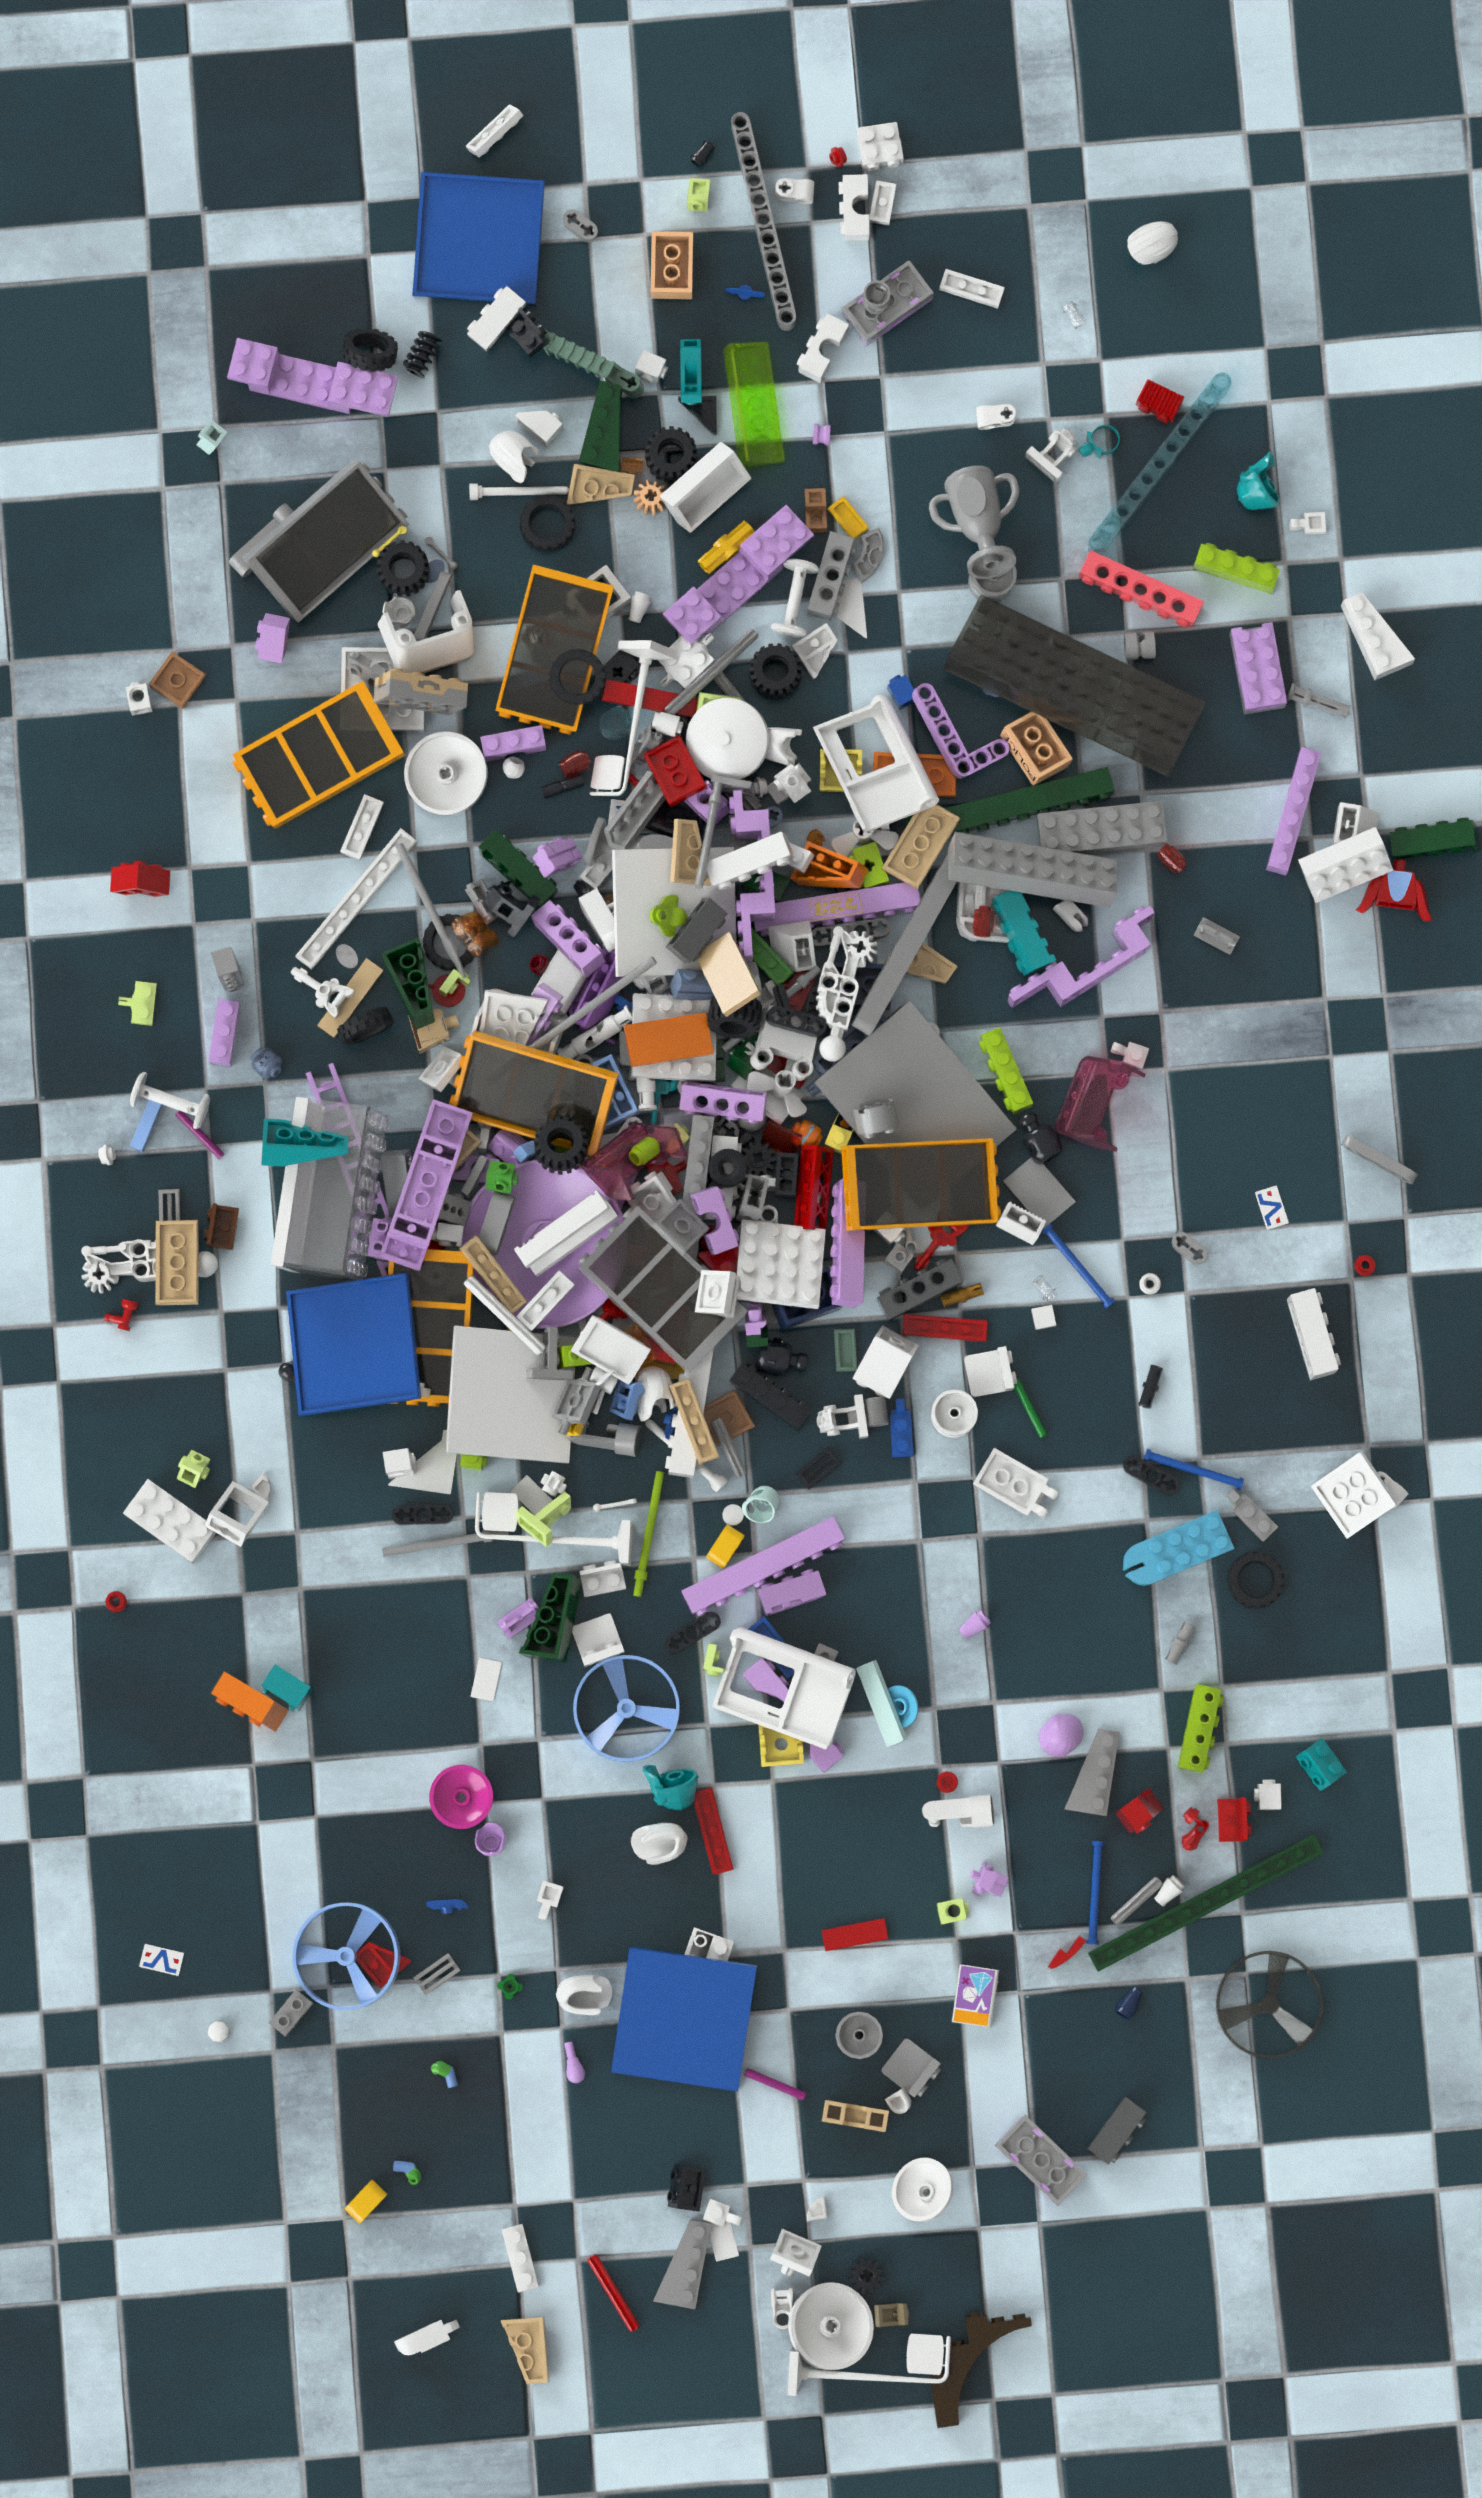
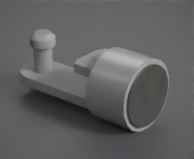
M587 1420L580 1436H570L569 1438L572 1443L615 1450L616 1454L636 1457L641 1447L642 1428L640 1425L619 1423V1425L608 1424V1434L616 1436L615 1439L586 1435V1430L590 1424Z

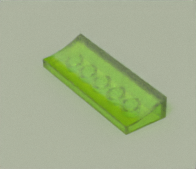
M768 342L729 343L723 349L738 458L744 468L783 464L785 458Z

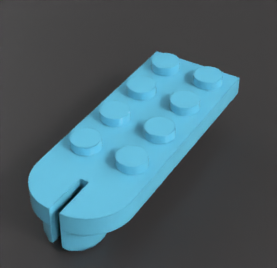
M1216 1510L1133 1545L1124 1555L1123 1571L1143 1563V1567L1131 1571L1125 1576L1138 1585L1146 1586L1234 1549V1546L1219 1512Z

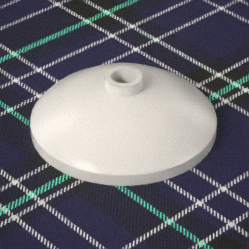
M918 2158L910 2161L898 2172L893 2183L892 2199L896 2209L905 2218L915 2222H925L936 2218L946 2209L951 2200L953 2192L951 2175L943 2164L934 2159ZM931 2191L930 2195L926 2197V2193Z

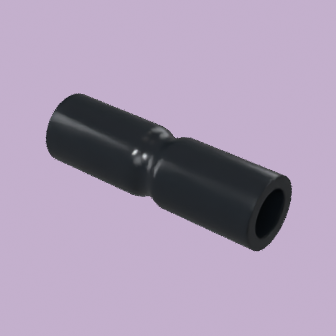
M581 774L562 781L542 786L541 789L546 799L561 794L564 791L582 787L584 782Z

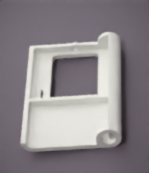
M877 695L872 699L869 706L813 727L863 831L875 830L929 809L939 802L934 787L889 696ZM873 718L895 762L859 776L844 749L837 731Z
M742 1627L734 1629L730 1636L733 1648L712 1707L827 1750L833 1741L856 1673L855 1669ZM747 1651L794 1669V1676L782 1708L773 1707L731 1690V1685L744 1652Z

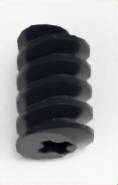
M419 331V338L414 340L415 345H412L410 348L412 353H407L408 360H404L403 365L413 375L425 378L421 371L429 370L425 363L432 364L428 357H436L432 350H439L440 347L436 342L443 341L430 332Z

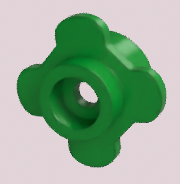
M508 1974L504 1981H500L497 1984V1988L503 1991L506 1999H512L516 1992H521L523 1989L522 1984L515 1980L514 1974Z

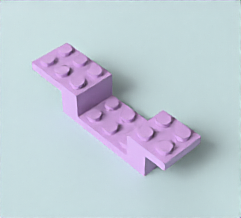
M240 338L236 340L227 375L229 380L248 384L250 391L350 414L352 408L389 417L399 378L397 375L385 372H371L367 369L366 371L360 370L359 367L354 368L351 364L338 362L336 367L281 355L277 347Z
M785 505L740 545V552L698 589L693 586L663 613L664 618L691 646L702 635L706 636L708 632L712 633L778 575L783 570V564L810 541L814 534Z
M742 790L733 791V797H729L730 814H734V818H731L730 822L731 835L735 834L736 840L757 839L759 841L769 837L768 809L743 811ZM770 867L771 870L763 874V878H760V893L740 894V900H736V915L741 917V921H738L737 925L738 937H742V941L739 942V949L746 963H752L753 960L751 922L775 920L772 867Z
M1142 906L1133 912L1134 915L1131 918L1127 919L1124 917L1116 923L1113 937L1121 950L1114 953L1110 961L1106 963L1103 960L1094 966L1093 972L1089 974L1087 971L1077 977V981L1073 979L1063 962L1058 964L1053 962L1045 968L1046 971L1043 974L1039 975V973H1036L1028 979L1027 984L1024 986L1019 984L1010 990L1011 993L1007 1001L1010 1007L1014 1008L1045 987H1048L1059 1006L1062 1007L1147 953L1151 944L1140 927L1152 920L1155 913L1152 907L1148 906L1145 908Z
M434 1099L432 1100L379 1258L420 1271L462 1148L472 1112Z

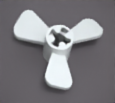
M852 809L856 818L853 831L832 840L834 851L848 857L858 842L867 844L873 840L888 851L893 850L899 840V836L895 832L872 830L869 833L864 832L863 835H860L859 827L861 825Z
M787 1059L785 1069L779 1071L775 1078L757 1071H752L749 1074L747 1090L771 1091L775 1097L784 1098L788 1113L792 1117L804 1115L807 1111L806 1106L792 1092L796 1078L790 1072V1068L797 1061ZM798 1065V1070L802 1072L805 1068ZM779 1081H784L782 1087L779 1085Z
M597 1366L595 1367L589 1382L596 1383L595 1385L601 1386L592 1407V1413H598L605 1392L612 1394L618 1382V1378L613 1376L615 1370L611 1369L606 1372Z

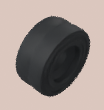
M734 1149L718 1151L714 1154L709 1164L711 1179L717 1185L724 1188L739 1185L747 1173V1162L744 1156ZM729 1162L733 1164L734 1171L731 1174H725L722 1171L724 1163Z

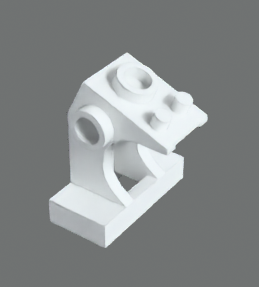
M1064 428L1062 430H1055L1048 438L1051 442L1043 451L1039 453L1031 446L1026 452L1025 457L1057 484L1063 475L1058 466L1067 457L1071 458L1077 452L1078 448L1076 446L1079 442L1075 440L1076 435L1070 430H1065ZM1054 446L1063 452L1056 461L1048 455Z
M799 763L795 766L790 764L774 776V781L767 786L768 793L777 805L789 797L795 804L811 792L807 785L811 782V779Z
M854 1395L855 1406L836 1409V1405L824 1406V1410L818 1412L817 1425L820 1428V1433H827V1436L840 1435V1431L858 1429L859 1439L868 1438L863 1395ZM847 1413L849 1424L836 1426L835 1415Z

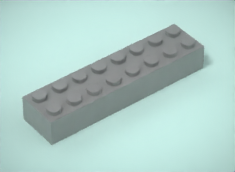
M955 832L948 848V880L1110 908L1117 894V860Z

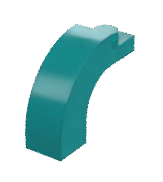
M701 339L680 340L681 403L688 405L702 403Z

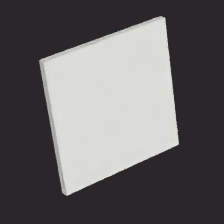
M734 847L710 848L708 861L734 851ZM672 848L612 850L616 977L626 976L651 957L655 958L657 964L640 976L674 975L677 969L702 970L698 960L684 963L669 951L666 946L673 937L663 935L660 927L650 920L649 914L651 909L656 905H660L663 897L668 895H677L679 897L678 907L686 912L687 917H689L702 898H711L728 914L724 918L726 922L720 929L715 930L712 934L714 937L708 945L728 932L733 935L737 943L735 882L731 883L732 886L724 890L713 887L711 880V886L703 885L702 889H696L695 884L670 882ZM675 926V927H676V933H677V931L680 929L681 926Z
M454 1326L446 1453L569 1463L570 1436L558 1433L563 1421L552 1417L567 1381L526 1379V1370L532 1368L542 1369L543 1352L538 1355L535 1354L512 1331ZM533 1333L543 1343V1334ZM560 1336V1344L557 1347L574 1345L577 1337ZM557 1367V1370H573V1379L575 1378V1367L558 1369Z

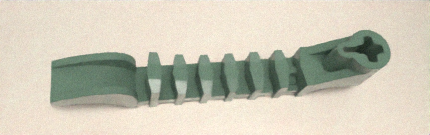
M545 329L547 332L545 337L549 343L543 349L548 356L554 353L557 359L562 357L566 363L572 362L577 368L583 367L587 373L593 372L597 378L602 376L608 382L622 385V392L630 398H638L643 394L644 386L636 374L625 370L614 361L611 362L603 356L600 357L595 352H590L585 347H579L574 342L571 343L564 337H558L555 333H550Z

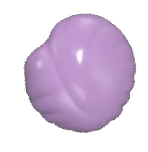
M1072 1714L1053 1715L1039 1732L1038 1740L1042 1750L1052 1757L1061 1758L1066 1756L1081 1743L1083 1726L1081 1721Z

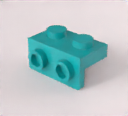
M1323 1738L1296 1756L1301 1767L1305 1769L1313 1784L1320 1791L1347 1773Z

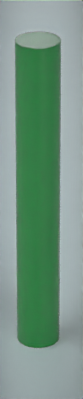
M1017 1378V1384H1014V1388L1039 1437L1042 1438L1047 1435V1432L1020 1379Z

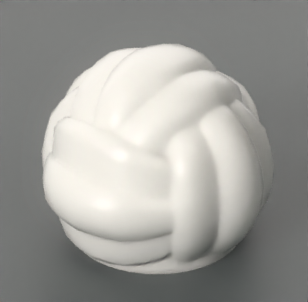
M509 757L503 763V771L508 778H519L525 771L524 762L519 758Z

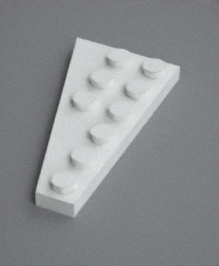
M485 990L480 1032L526 1045L548 999ZM482 1042L478 1043L470 1108L492 1113L512 1073V1069L492 1084L487 1082L486 1077L515 1057L516 1052Z

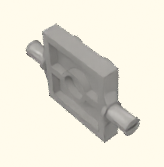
M585 1367L581 1378L568 1380L552 1416L559 1421H563L558 1433L567 1436L570 1425L575 1423L585 1425L601 1388V1386L595 1385L596 1383L589 1382L594 1371L593 1369Z

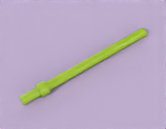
M656 1471L638 1570H635L634 1579H636L633 1596L636 1597L642 1596L644 1581H647L648 1572H646L664 1478V1472Z

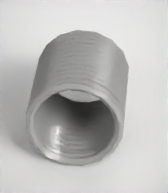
M886 1397L868 1398L863 1401L867 1427L889 1424Z

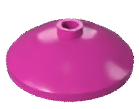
M454 1765L444 1769L434 1779L429 1792V1802L434 1815L443 1824L456 1829H467L482 1822L489 1814L493 1804V1790L488 1778L480 1770L468 1765ZM461 1793L466 1795V1799L462 1802L458 1800V1795Z

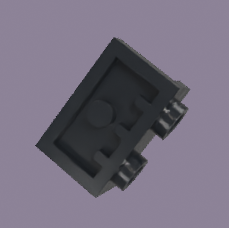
M520 307L518 311L521 315L508 325L506 329L528 356L532 358L549 343L545 337L547 332L540 324L536 326L533 323L536 321V318L529 310L525 313Z
M674 2164L670 2173L671 2186L667 2194L668 2207L700 2212L706 2169Z

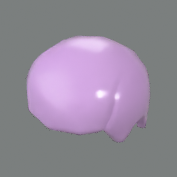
M487 1822L482 1828L477 1830L475 1845L477 1850L484 1856H496L504 1850L507 1837L503 1828L497 1823Z

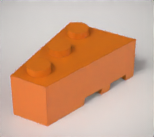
M808 841L804 849L812 852L814 857L805 873L794 869L790 877L799 886L860 888L868 869L858 861Z
M225 1671L211 1694L217 1697L216 1702L225 1707L228 1704L233 1706L232 1711L241 1717H244L246 1714L251 1717L249 1720L251 1723L258 1727L263 1724L275 1732L289 1711Z

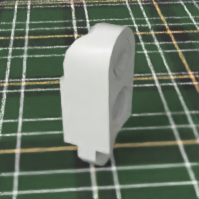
M457 2319L444 2325L442 2320H439L394 2341L398 2352L400 2351L404 2355H413L420 2351L423 2353L450 2340L448 2333L460 2328Z

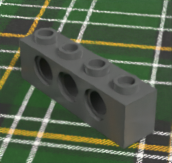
M944 1258L936 1262V1267L928 1271L927 1268H924L916 1273L917 1277L911 1280L905 1278L897 1283L898 1287L892 1290L888 1287L880 1291L877 1302L887 1321L889 1322L963 1284V1279L953 1260L947 1261ZM934 1274H941L944 1281L940 1284H935L932 1281V1276ZM917 1283L925 1287V1291L921 1294L915 1293L913 1290V1286ZM897 1293H903L906 1296V1301L904 1303H897L894 1296Z

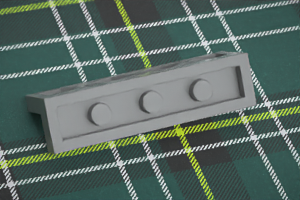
M647 771L604 829L610 847L618 850L629 849L666 799L660 786L655 782L653 772Z

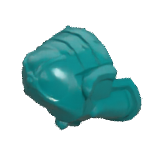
M1268 452L1256 464L1240 474L1237 486L1238 500L1246 509L1276 508L1280 504L1276 487L1267 474V471L1275 465L1273 452Z
M655 1765L643 1766L642 1771L650 1784L651 1793L654 1794V1801L657 1805L681 1811L693 1803L699 1778L696 1771L692 1769H676L659 1774Z

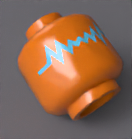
M807 1119L800 1123L797 1121L790 1131L793 1133L792 1141L800 1147L802 1145H819L823 1137L821 1135V1128Z

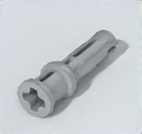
M1292 682L1286 698L1288 701L1294 700L1302 703L1305 707L1311 705L1344 718L1347 717L1350 705L1314 694L1312 689H1303Z

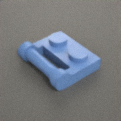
M618 1379L609 1411L624 1419L633 1420V1416L637 1413L638 1397L643 1394L644 1386L639 1382L634 1383L632 1381L628 1385ZM626 1389L630 1390L629 1395L625 1394Z

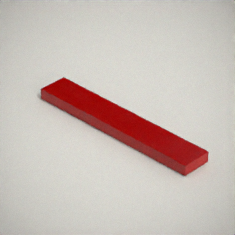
M606 679L602 701L635 707L638 685ZM645 687L641 709L666 713L665 707L679 694ZM693 697L675 715L692 719L697 710L698 697Z

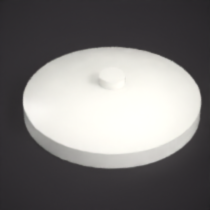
M720 698L706 703L694 714L686 733L687 750L698 770L709 778H712V775H719L741 780L750 776L764 761L769 746L768 728L762 715L749 703L734 698Z
M447 731L433 733L420 740L409 753L404 769L405 784L412 799L423 809L437 815L446 816L459 814L472 807L483 794L488 778L487 763L480 748L466 736Z
M822 2283L802 2293L791 2309L788 2324L791 2342L795 2350L799 2351L800 2357L808 2364L823 2370L843 2369L860 2360L871 2344L874 2330L873 2317L866 2301L854 2289L840 2283Z

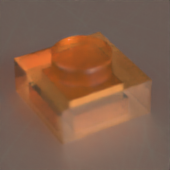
M623 457L621 470H624L627 474H638V472H642L644 459Z

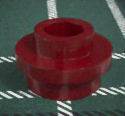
M537 954L531 959L529 967L534 974L540 975L547 969L549 959L545 955Z

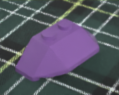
M605 947L603 948L604 954L602 955L605 963L587 977L572 1005L569 1007L570 1016L623 978L616 977L615 949L608 952ZM620 991L574 1024L588 1029L605 1019Z

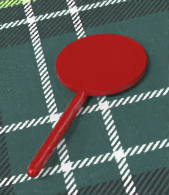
M450 974L441 975L435 980L433 985L429 984V988L432 989L433 998L444 1007L458 1005L465 996V985L459 981L456 982L459 985L452 995L448 993L444 997L439 993V989Z

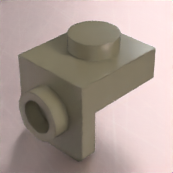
M907 2303L874 2305L876 2327L908 2325L910 2313Z

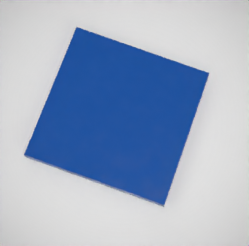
M421 172L412 296L494 302L496 292L500 288L504 290L507 286L521 297L527 305H536L545 181Z
M408 1273L286 1291L298 1415L300 1417L421 1399Z
M630 1946L611 2072L738 2092L757 1965Z

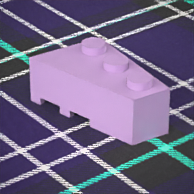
M813 1569L801 1572L802 1576L793 1578L792 1575L781 1579L780 1583L773 1585L772 1582L761 1586V1589H758V1594L766 1617L825 1597L827 1594L819 1571L814 1572Z

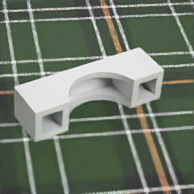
M713 1135L710 1158L712 1159L714 1154L722 1149H734L741 1153L742 1143H738V1137ZM726 1162L722 1165V1169L725 1174H731L734 1171V1166L732 1163ZM738 1185L721 1189L725 1196V1201H723L725 1208L730 1211L732 1218H735L736 1206L732 1205V1199L737 1197ZM705 1213V1221L716 1222L715 1217L711 1213Z

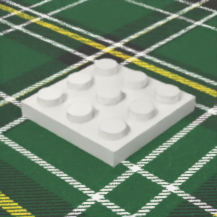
M1363 1451L1311 1486L1347 1539L1398 1504Z

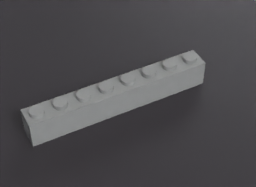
M693 1115L683 1202L695 1214L690 1195L706 1188L714 1117ZM699 1240L687 1251L695 1261H697ZM676 1251L673 1282L693 1285L695 1268Z

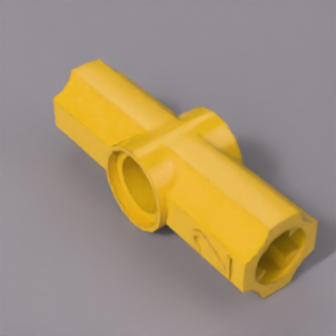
M743 521L728 535L724 534L714 543L713 548L700 557L698 560L699 565L710 575L725 561L728 562L739 553L740 545L755 531L747 522Z

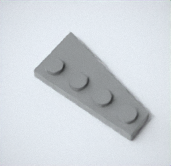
M1105 1729L1097 1730L1064 1810L1107 1816L1120 1732Z
M695 2220L689 2221L653 2302L690 2309L696 2308L711 2227L710 2223Z

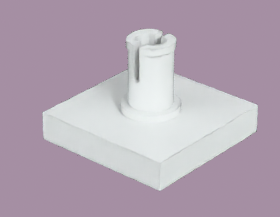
M443 1046L418 1079L439 1092H442L448 1082L454 1086L456 1076L458 1075L456 1072L460 1068L459 1063L462 1055Z
M782 2229L770 2260L783 2265L781 2268L783 2274H786L789 2267L787 2276H793L796 2270L810 2277L821 2245Z

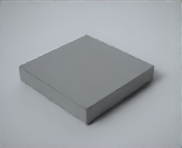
M681 1199L653 1225L682 1256L710 1229Z

